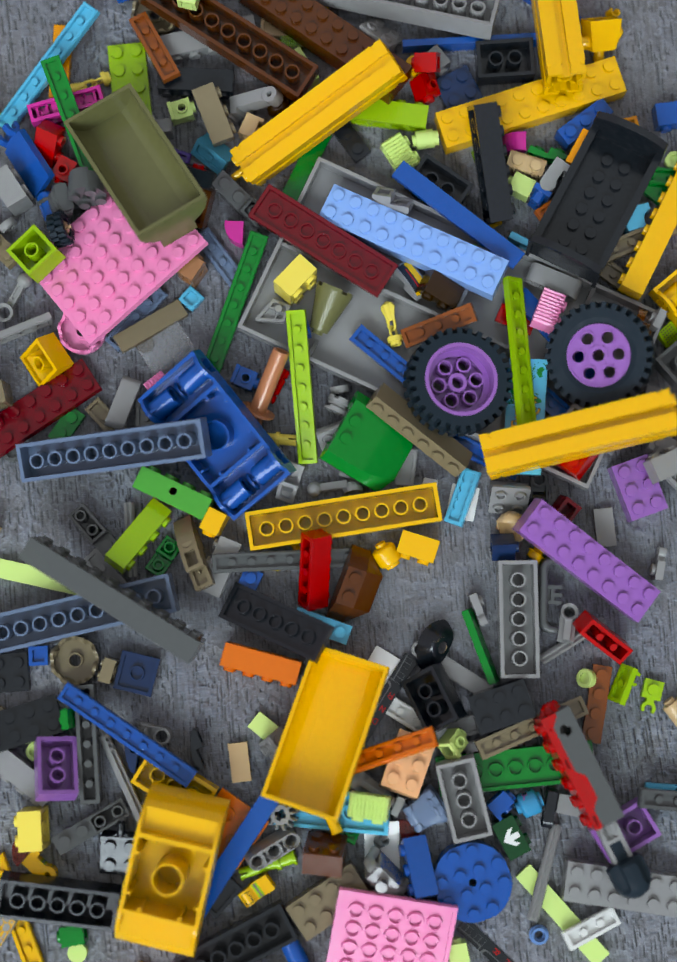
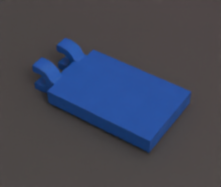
M14 121L11 127L8 123H5L2 129L6 135L3 138L0 134V146L6 148L5 154L33 197L36 198L40 192L45 191L55 174L25 128L20 129L17 121Z

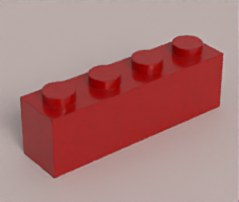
M321 528L301 532L298 605L307 611L328 607L332 535Z

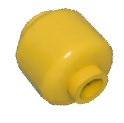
M383 540L375 545L376 549L372 555L380 568L390 570L400 563V553L396 552L397 548L393 542H385Z

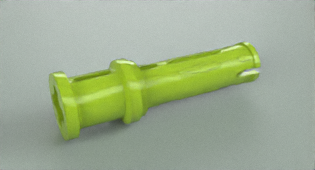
M294 849L259 871L252 870L249 865L238 868V872L241 874L240 878L244 880L273 869L282 870L285 866L297 865V854Z

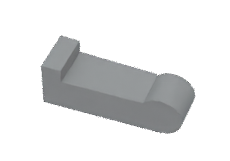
M267 86L231 96L230 114L240 121L245 118L247 112L268 106L278 107L283 101V94L275 87Z

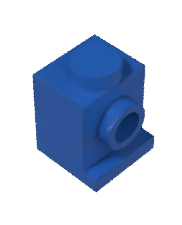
M237 364L230 383L253 392V389H257L260 378H258L259 373ZM244 375L249 376L248 381L242 380Z
M509 789L506 792L499 790L486 802V806L501 821L503 819L501 815L503 813L507 814L512 810V804L516 797Z

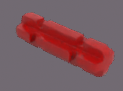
M286 369L282 371L270 401L271 404H274L277 398L276 395H279L285 383L284 380L289 376V371Z

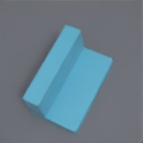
M208 133L196 140L191 151L194 157L216 174L221 170L225 171L228 163L232 161L231 149L225 144L214 147Z

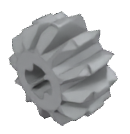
M279 803L270 817L272 821L268 824L271 826L275 823V830L281 827L283 831H286L287 826L292 828L294 826L293 821H298V817L294 814L298 813L299 810H293L292 807ZM281 810L285 811L283 814L286 813V816H284L283 818H281V814L278 813Z

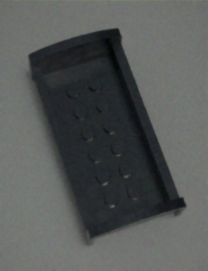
M598 111L588 134L534 234L531 235L525 255L529 256L531 253L591 282V287L595 288L653 174L660 165L668 143L635 123Z

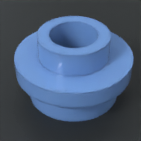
M536 924L530 928L529 938L534 944L542 945L548 940L549 933L545 926ZM537 931L542 932V935L540 937L535 936V933Z

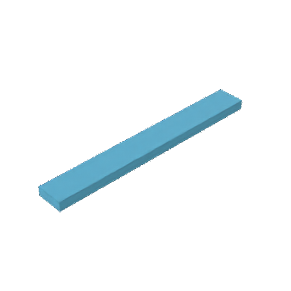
M84 1L40 61L59 55L63 64L100 15V12ZM40 61L0 114V127H3L5 123H8L11 127L14 121L20 123L28 112L27 105L34 103L49 84Z

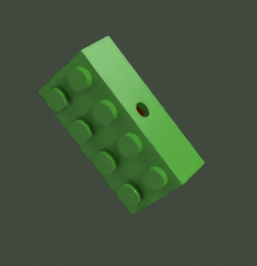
M151 465L147 468L141 467L132 485L135 489L200 520H203L209 507H214L216 502L212 499L213 496L203 490L199 493L195 491L196 487L184 481L183 484L178 483L179 479L168 473L163 476L161 475L162 471Z

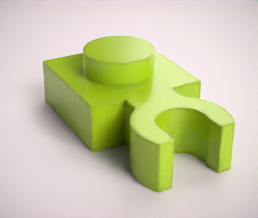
M644 677L640 696L645 697V700L640 704L639 708L641 711H644L646 705H650V713H655L656 706L654 701L661 700L664 682Z

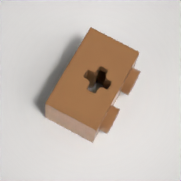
M199 254L177 272L179 278L194 289H196L208 272L206 262L203 261L204 258Z

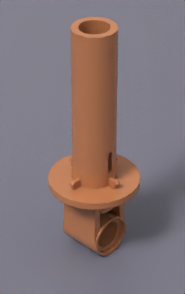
M273 347L252 402L243 401L261 426L264 420L271 421L275 417L274 413L267 408L290 354L279 347Z

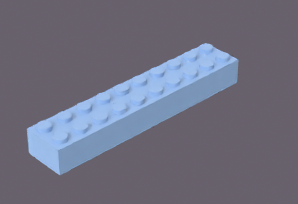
M336 184L333 185L319 214L367 246L421 270H436L464 289L491 301L508 269L509 260Z

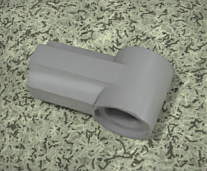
M573 603L564 604L559 612L557 641L563 644L574 643L576 628L572 623L577 619L579 611ZM564 611H571L573 613V617H567L564 614Z
M366 771L353 775L350 787L354 790L375 794H385L386 789L379 787V782L371 778V775Z

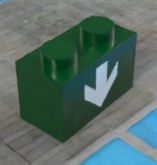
M509 812L502 816L503 819L501 821L498 819L492 821L491 827L509 860L512 861L531 850L529 844L532 842L526 832L522 834L519 828L522 824L517 815L513 816Z

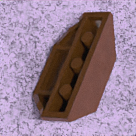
M354 544L351 545L325 614L326 617L346 622L369 613L383 577L370 550Z

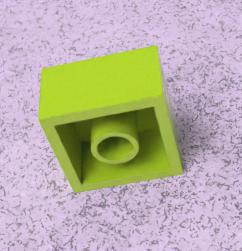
M35 224L6 250L28 276L37 283L41 282L66 258Z

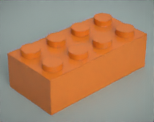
M227 641L225 642L219 665L224 666L223 670L233 673L236 670L243 671L242 675L251 678L255 675L262 676L261 680L272 683L273 680L280 681L281 686L291 688L292 685L296 686L303 661Z

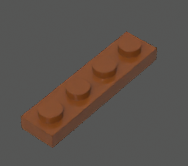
M146 11L130 18L129 23L163 83L166 84L180 77L181 74Z
M470 302L401 329L400 332L406 348H410L423 343L431 335L434 336L436 332L442 331L443 333L448 328H452L453 331L457 327H464L477 322L478 318L473 304Z
M592 663L591 670L595 672L597 680L593 687L588 688L586 707L589 714L583 718L582 732L586 740L601 744L612 667Z

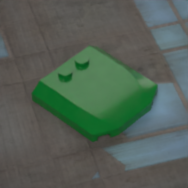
M356 391L347 407L348 411L331 441L326 444L319 459L376 492L395 480L413 444L369 410L366 405L370 398Z

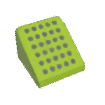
M672 321L667 323L657 336V339L666 349L677 340V328Z

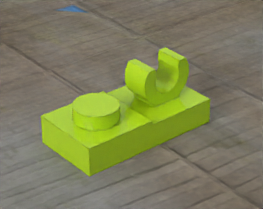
M622 663L609 692L608 699L625 706L632 689L631 687L637 686L634 680L636 676L640 677L641 675L638 672L639 669Z

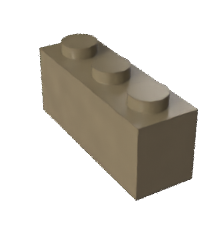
M213 82L191 90L213 146L217 147L234 140L233 134L237 132L233 122L229 123L226 116L230 114L226 104L222 105L219 98L222 97L219 86L214 87Z

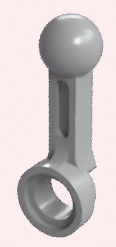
M21 273L17 277V285L7 303L0 304L1 322H9L13 319L17 303L25 289L31 286L32 278L27 273ZM4 308H8L10 311L7 318L1 316V311Z
M347 480L327 483L313 481L307 486L308 494L313 497L319 496L321 493L342 490L346 496L363 493V487L357 481L348 483Z

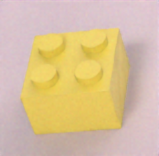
M299 254L273 281L274 292L289 305L298 304L303 299V294L307 290H312L317 284V269Z
M48 805L44 807L28 806L16 812L14 826L17 827L18 833L15 836V846L18 847V853L37 852L46 849L50 845Z

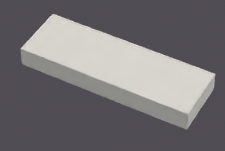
M605 907L565 929L561 934L569 951H573L620 925L621 922L614 908Z

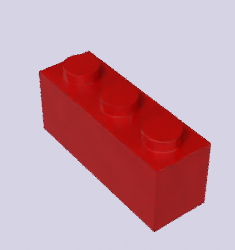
M586 609L572 623L583 637L619 665L633 652L624 639Z

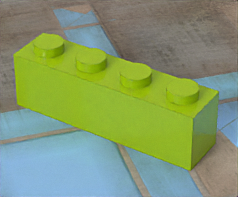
M379 99L353 118L351 124L409 132L426 130L429 105H425L422 102L406 103L405 100L400 99L391 101L388 105Z
M153 497L105 554L104 561L121 574H124L126 570L130 571L136 564L134 560L138 555L142 557L147 551L148 543L150 541L154 542L160 535L158 531L162 527L166 528L171 522L170 516L172 511Z

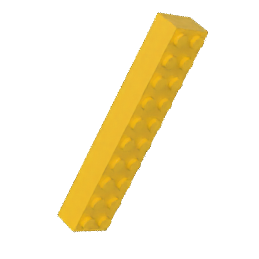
M615 56L586 65L587 74L585 80H583L584 85L581 92L567 93L566 90H563L559 94L544 95L542 79L436 112L434 122L445 155L473 146L467 111L469 106L497 101V105H500L501 108L500 125H503L504 134L582 112L599 99H604L606 103L623 99L627 90Z
M436 482L244 512L250 551L301 544V532L320 528L331 534L332 539L442 521Z

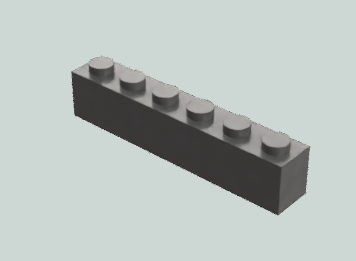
M96 683L75 685L97 700ZM75 711L80 805L101 803L103 801L98 727Z

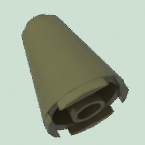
M318 280L310 327L313 328L312 332L320 336L323 333L328 334L352 300L353 295Z

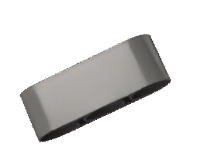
M536 262L531 263L525 278V282L542 290L544 287L565 294V299L569 301L577 300L583 282L577 278Z
M123 376L106 417L105 426L113 429L125 428L140 391L142 381Z
M287 826L286 831L280 828L252 845L244 858L252 870H262L297 848L300 844V837L293 828ZM292 835L289 840H286L288 836ZM275 846L273 850L269 851L270 847ZM258 856L255 861H252L254 857Z

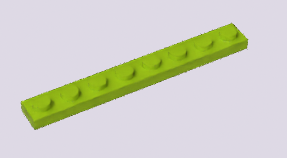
M506 276L503 278L518 426L536 421L522 278Z
M306 309L286 310L298 464L318 463Z

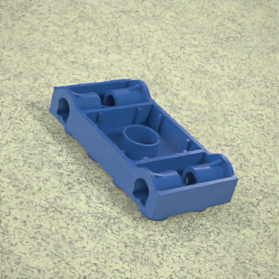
M201 349L191 351L138 399L143 412L154 424L200 417L207 418L212 456L187 460L186 462L213 494V498L219 508L230 516L233 521L243 516L244 512L249 511L297 471Z

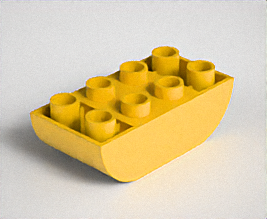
M157 782L151 784L143 804L133 841L116 918L115 939L195 957L229 809V799Z

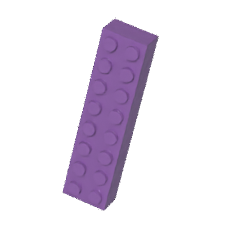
M534 498L512 528L632 621L638 623L661 592L543 499Z

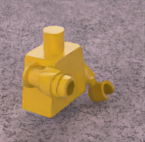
M612 8L608 9L603 17L581 18L583 48L593 52L594 62L603 60L605 51L615 50L623 34L622 18H618L620 10L617 8L615 10Z

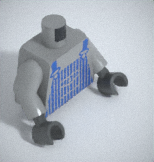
M379 835L374 838L375 846L371 847L364 859L366 879L378 893L402 896L407 892L408 878L380 850V848L389 844V839L382 842L383 835Z

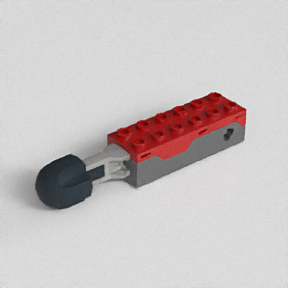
M551 700L542 705L539 717L533 719L535 722L533 727L536 733L542 736L544 740L542 745L545 751L551 754L553 758L551 763L556 772H560L562 776L560 781L565 790H569L571 794L569 799L574 808H578L580 812L578 817L583 826L595 830L612 863L607 867L606 872L614 888L620 895L626 898L634 899L641 897L649 890L651 885L649 867L641 853L631 852L620 830L617 820L624 817V814L570 706H559L557 700ZM561 726H563V732H562V733H560V728H561Z

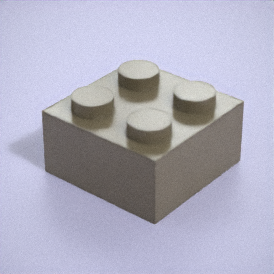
M109 656L102 659L100 665L102 668L97 674L98 681L112 684L120 660Z

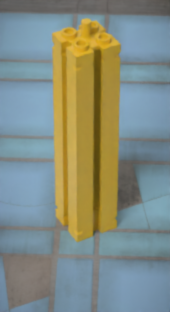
M531 0L544 95L559 94L563 90H566L567 93L581 92L587 68L585 65L577 1Z
M380 39L377 40L371 47L362 51L240 142L237 147L230 150L232 154L231 160L237 167L240 166L237 171L231 174L234 181L242 176L247 183L250 182L261 187L268 179H272L396 88L399 83L408 79L388 47Z
M668 388L660 392L643 394L493 431L490 434H481L479 439L487 473L490 479L494 480L499 477H507L664 439L668 436H677V402L674 393L670 394Z

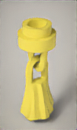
M100 72V77L97 79H89L81 83H71V89L75 92L89 88L86 85L88 83H91L92 86L103 83L107 87L112 81L109 72Z
M386 301L380 308L389 330L390 336L387 338V341L391 347H398L402 345L403 338L396 329L395 305L392 302Z

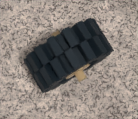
M61 210L46 215L47 230L55 247L62 248L73 244L75 240L74 232L65 212Z

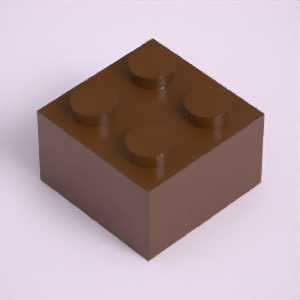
M309 831L302 856V874L341 878L347 856L348 835L338 833L332 836L331 833Z

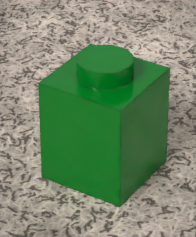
M62 925L58 928L57 941L61 943L62 948L82 945L88 941L87 928Z

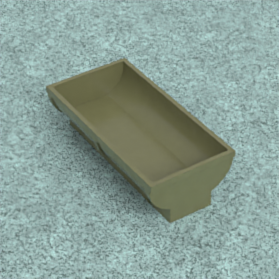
M131 83L64 121L68 131L141 242L154 243L160 241L163 247H166L197 228L195 220L205 209L207 196Z

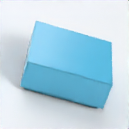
M190 285L178 299L193 313L205 298Z

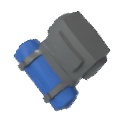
M55 183L51 191H42L36 197L37 206L40 207L45 220V227H48L46 225V215L62 210L68 219L74 214L86 211L80 208L74 209L73 202L68 199L66 183Z

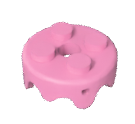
M64 313L57 326L62 345L69 351L79 355H87L97 351L106 338L105 335L92 347L83 336H79L77 328Z

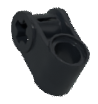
M541 471L543 482L540 485L535 483V475L529 476L531 493L528 506L534 500V497L542 498L548 503L549 478L544 471Z

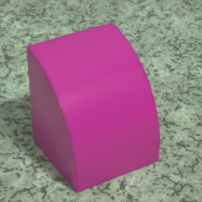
M526 131L504 134L502 142L503 145H506L507 156H509L511 149L522 153L526 152Z
M225 220V231L229 241L239 248H244V221Z

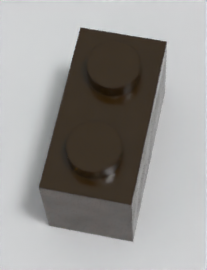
M427 270L416 291L422 294L421 297L430 302L433 301L439 309L447 311L456 308L465 289L436 270Z

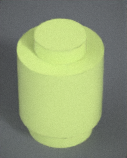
M438 130L414 131V135L411 136L412 147H416L417 150L435 148L436 145H439Z

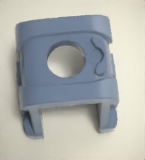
M431 784L424 787L419 793L418 799L408 801L402 808L411 826H414L416 833L429 826L444 823L448 820L444 801Z

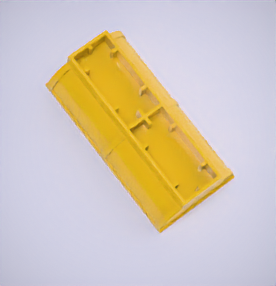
M325 647L318 663L311 660L308 661L261 797L336 823L339 821L359 757L389 673V667Z

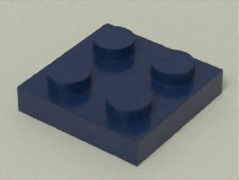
M467 65L436 79L441 92L439 97L445 109L483 98Z
M122 650L113 688L152 697L161 659Z

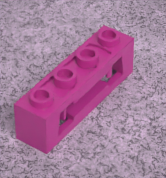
M100 84L73 92L80 112L105 98ZM54 97L27 105L30 120L35 129L45 119L55 124L63 123Z

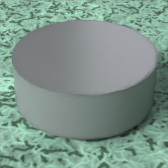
M10 217L0 224L2 234H6L15 228L17 221L14 217Z
M349 385L330 387V393L332 394L349 392Z

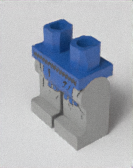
M557 156L542 176L540 182H536L530 194V201L527 205L536 210L541 204L547 203L559 180L562 182L570 165Z

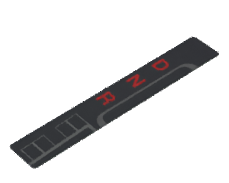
M407 653L403 655L383 687L365 743L368 742L402 688L401 682L409 677L417 664V660Z
M462 922L457 927V930L490 962H513L473 923Z

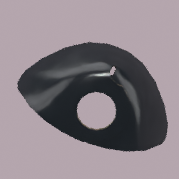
M442 619L433 622L422 632L416 651L420 669L441 663L446 657L453 641V630L446 620ZM445 642V651L439 653L438 647L440 643Z

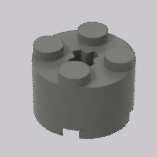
M78 167L69 172L68 199L79 205L80 209L85 210L91 206L107 203V189L95 171L88 170V167Z

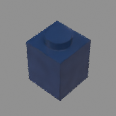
M514 533L490 534L492 561L515 560V554L519 552V542L515 541Z

